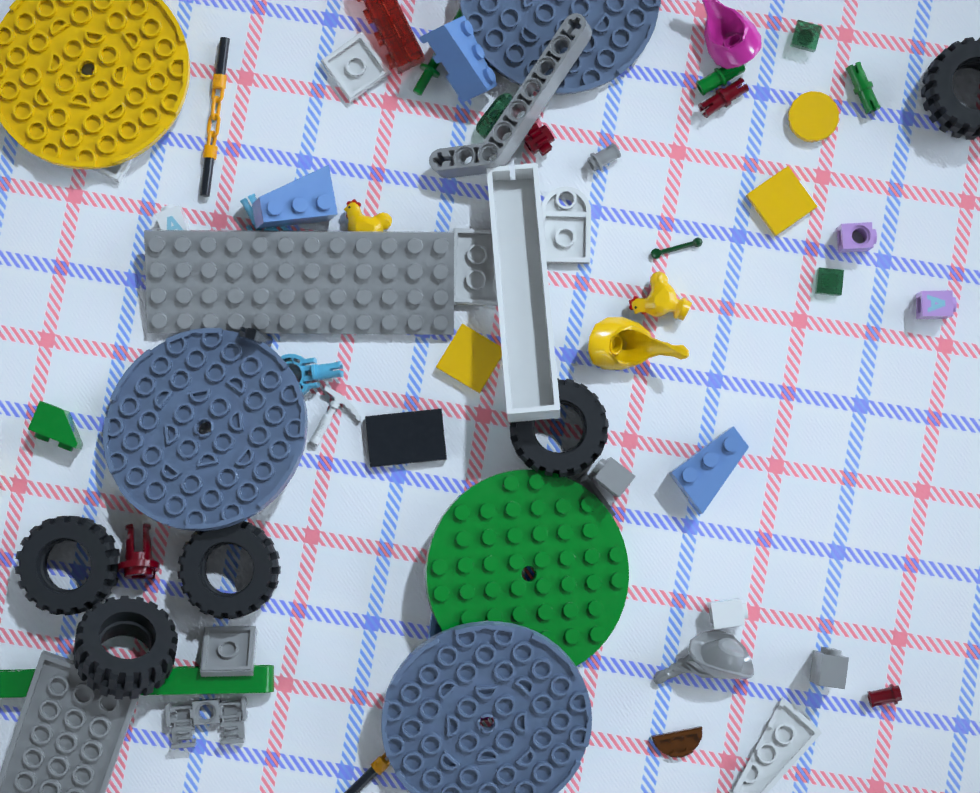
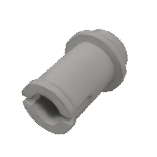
M612 143L596 154L591 153V157L587 158V161L594 172L597 170L602 171L605 165L620 158L621 153L616 144Z

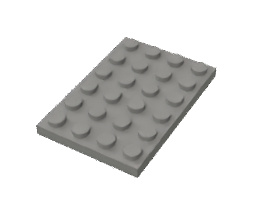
M43 650L0 771V793H106L139 698L130 700L129 697H123V700L114 699L115 696L108 694V697L100 695V690L95 689L93 691L87 686V680L82 681L80 679L78 669L75 668L73 660Z

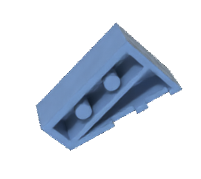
M465 16L459 17L419 37L423 44L429 43L435 52L432 58L436 63L441 62L449 73L446 75V78L462 102L468 101L497 86L495 73L488 66L484 58V50L477 43L473 35V27L466 20Z
M329 165L260 196L252 204L256 229L326 222L338 215Z
M734 426L730 427L670 471L669 475L698 514H703L749 446Z

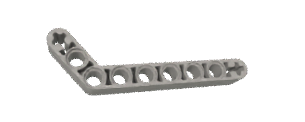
M571 14L564 20L484 142L440 148L433 151L429 157V164L434 171L443 178H455L487 174L486 168L507 165L591 39L592 29L581 14ZM568 47L565 53L559 54L563 48ZM554 68L551 74L545 75L549 69ZM535 90H539V93L536 96L531 97V94ZM525 111L521 118H517L520 112ZM511 132L507 139L502 140L506 133ZM496 153V157L492 161H488L489 157ZM472 156L471 161L468 164H464L465 160Z

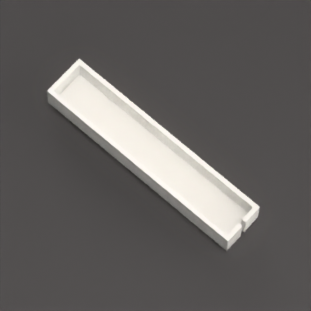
M538 163L514 165L516 180H510L509 165L486 168L508 422L560 418Z

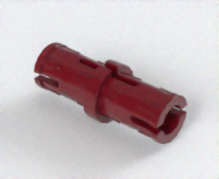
M740 77L726 88H719L716 90L715 95L699 103L698 108L700 112L705 110L702 115L708 118L720 108L730 106L731 101L747 93L749 91L747 83L742 86V83L745 82L744 79Z

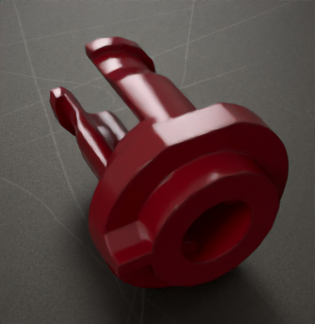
M143 523V552H134L133 524L125 525V530L127 531L125 561L117 564V571L124 573V577L127 579H155L156 572L160 570V563L152 560V546L149 535L150 524Z

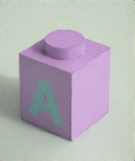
M953 290L920 291L916 294V319H947L953 316V312H956L957 300L956 297H953Z

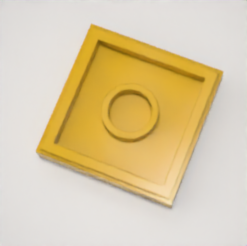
M789 166L746 195L774 236H777L818 207Z
M461 324L436 368L480 394L502 357L501 346L466 325Z

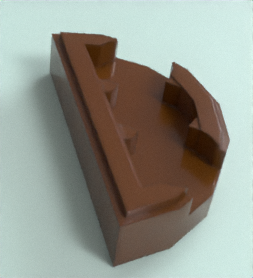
M702 726L651 735L654 745L662 753L670 757L682 758L692 754L698 747L702 739Z

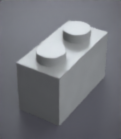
M612 457L607 458V460L602 458L592 470L595 473L592 479L615 497H620L636 477Z
M821 646V651L813 650L809 681L818 686L845 689L849 657L843 656L841 650Z

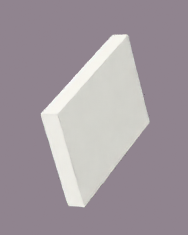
M453 228L454 304L498 306L492 230Z

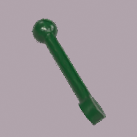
M696 237L691 242L662 250L655 248L651 251V256L654 259H658L662 254L692 246L700 247L703 241L701 238Z

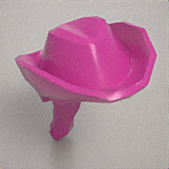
M702 0L707 15L704 38L708 53L716 65L725 69L740 67L752 60L762 48L761 35L756 26L742 13L723 5L718 0Z

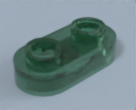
M510 93L498 96L478 121L476 131L484 139H486L512 100L513 96Z

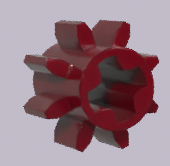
M536 123L533 124L527 133L528 136L523 140L533 155L540 152L543 156L552 150L550 143L555 141L546 125L539 128Z

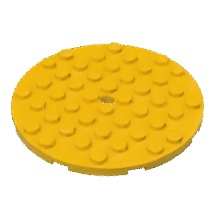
M15 0L11 4L9 12L0 23V123L23 148L54 165L73 169H100L115 166L139 156L155 145L166 134L185 102L190 80V58L182 29L172 11L162 0ZM84 65H94L95 68L92 75L82 74Z

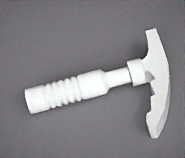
M328 386L324 390L334 397V401L331 400L329 410L323 415L309 440L316 445H319L321 442V438H323L326 429H328L327 427H329L333 420L332 416L335 410L340 407L339 404H345V407L351 410V413L355 415L358 421L362 420L358 411L349 400Z

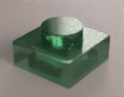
M797 20L790 46L814 53L822 26Z
M817 268L815 294L841 296L844 270Z

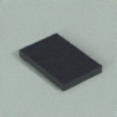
M442 408L365 416L370 467L447 460Z

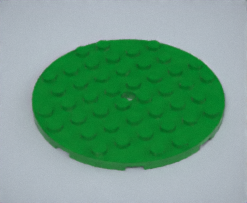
M525 469L507 471L490 476L469 487L450 504L441 516L434 529L435 532L426 554V594L431 612L434 614L441 632L471 622L500 621L527 627L549 638L571 658L576 666L586 661L606 642L613 632L624 609L628 593L629 563L627 551L619 527L610 512L594 494L582 485L567 477H559V474L553 473L552 477L544 475L545 471L542 470L537 472ZM526 566H530L535 572L533 579L530 581H526L522 577V570Z

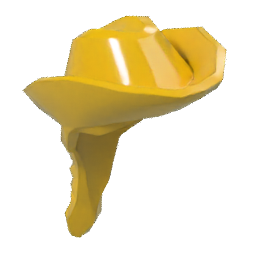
M624 317L605 318L595 324L589 336L588 353L594 365L604 370L627 369L658 355L672 356L680 360L689 357V350L684 345H671L668 342L652 338L650 332L640 323Z

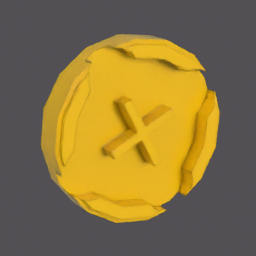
M809 91L801 94L793 101L788 111L789 126L797 138L803 141L818 142L825 140L835 131L838 125L839 111L837 105L830 96L822 92Z

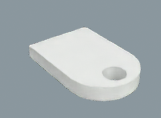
M568 186L556 188L546 195L541 205L547 263L590 264V202L586 195L576 188ZM564 193L570 194L573 197V203L570 206L561 205L559 202L560 195Z

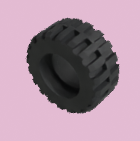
M973 37L965 38L962 42L956 41L931 62L922 80L925 86L921 89V97H926V101L923 103L924 110H930L932 115L929 119L932 123L937 121L941 125L939 130L944 133L950 130L952 131L951 136L958 139L961 136H965L966 140H974L978 136L980 137V110L971 109L963 105L955 96L952 87L953 75L959 69L972 68L980 71V38L975 41Z
M557 378L560 404L574 409L582 420L583 433L578 444L571 450L560 453L545 449L536 438L534 431L535 420L510 422V439L517 456L528 468L536 472L538 470L545 471L544 475L551 477L553 473L559 474V477H568L587 469L601 455L607 442L609 423L606 418L604 405H601L598 400L599 397L588 390L587 386L582 383L578 384L571 379L561 380Z
M57 516L56 518L42 521V524L39 526H34L29 531V537H24L20 543L23 548L21 551H17L15 558L19 560V566L15 567V574H20L21 581L17 583L20 589L26 590L25 597L29 602L34 601L37 603L35 607L42 611L48 610L49 614H64L65 616L86 612L92 609V606L107 599L112 594V587L116 586L119 578H116L118 572L117 564L118 556L121 555L119 549H116L113 544L116 542L113 536L106 533L107 529L101 524H96L94 520L80 516ZM67 540L78 542L84 546L91 561L88 579L82 586L72 590L56 586L50 579L47 571V559L50 551L56 544Z
M246 521L218 530L195 531L191 535L192 538L189 542H185L182 548L184 550L183 554L178 559L180 571L177 574L178 579L182 581L183 586H181L183 594L186 593L190 598L188 601L192 606H197L200 612L205 615L210 614L213 618L235 619L257 611L265 602L269 601L279 583L277 580L278 575L281 573V566H279L278 562L280 557L278 551L273 546L274 542L272 539L268 538L261 528L255 527L252 523ZM225 544H234L242 547L248 552L253 561L254 571L250 583L243 590L236 593L218 591L210 584L206 575V562L209 555L216 548Z
M121 596L120 599L111 597L105 599L104 604L98 602L93 605L92 611L88 610L82 616V621L78 623L76 629L73 661L75 668L78 669L80 679L82 681L87 680V686L93 691L95 689L100 690V695L108 697L109 694L115 696L114 699L123 700V697H129L130 700L137 699L139 694L143 693L144 696L153 693L154 687L156 689L160 688L172 672L178 643V633L175 632L176 626L173 620H168L169 614L164 609L158 610L157 604L152 601L149 603L144 602V598L137 596L136 599H131L129 596ZM129 636L143 642L149 651L138 658L123 659L108 653L102 644L113 637Z

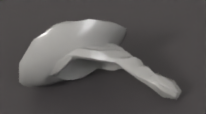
M712 630L700 632L692 638L688 648L689 654L684 658L678 659L669 668L657 671L654 676V682L661 684L682 673H694L701 678L749 679L754 675V668L746 648L733 634Z

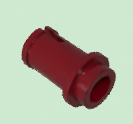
M890 684L888 688L867 691L871 708L889 703L897 705L898 701H902V694L898 685Z

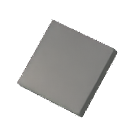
M256 626L204 627L200 666L201 677L253 676L257 636Z

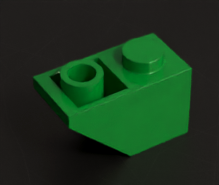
M39 401L28 430L35 432L34 437L45 442H49L50 438L59 442L58 447L71 452L73 448L82 449L83 442L70 412L47 402Z

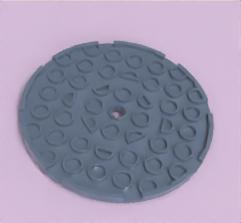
M459 0L461 15L465 16L466 20L471 23L474 31L473 35L477 43L484 50L486 62L500 75L519 86L522 85L564 20L571 14H581L591 27L592 36L554 93L565 95L598 88L627 70L643 52L655 30L661 0ZM568 47L563 48L559 54L565 53ZM554 68L549 69L545 75L551 74Z
M202 328L178 333L166 338L165 342L152 350L148 349L131 364L117 383L110 398L112 401L107 417L104 418L103 448L109 472L112 474L120 492L135 508L151 519L169 527L188 531H209L230 527L249 519L266 508L280 495L294 476L305 449L308 429L305 398L295 374L287 363L267 344L238 337V332L227 331L222 328ZM202 423H211L210 433H199V427Z
M480 621L458 625L444 630L420 644L407 656L393 675L384 697L381 714L382 741L386 756L395 771V775L410 793H558L572 779L580 767V761L586 747L589 745L592 731V709L589 694L583 677L571 658L557 644L544 635L524 626L500 621ZM493 717L494 723L490 727L480 725L481 718Z

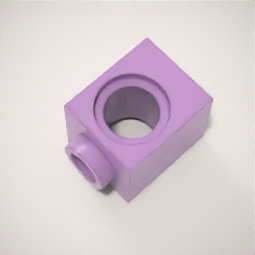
M872 222L840 224L836 228L838 253L869 251L877 243L876 229H872ZM853 232H859L862 235V243H856L852 239Z

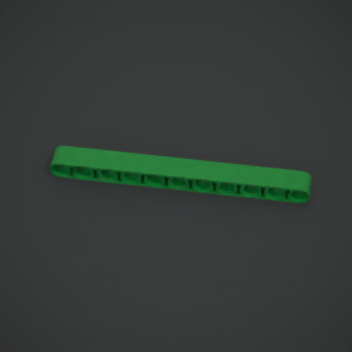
M254 665L253 676L201 677L200 666H173L169 678L165 679L164 684L160 688L156 689L154 687L153 693L149 695L274 692V665ZM36 669L0 670V698L26 697Z

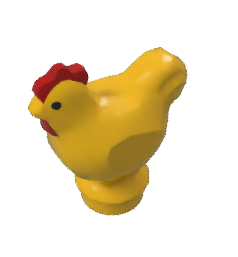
M355 199L346 203L347 207L344 208V211L347 212L348 231L388 230L392 224V217L388 213L382 212L373 217L364 216L360 209L361 203Z
M660 271L653 273L650 277L651 292L647 298L634 296L633 299L629 300V309L633 310L634 314L641 313L644 315L647 313L654 317H661L669 312H673L674 318L682 321L685 319L692 304L685 297L677 299L675 290L669 285L666 274Z

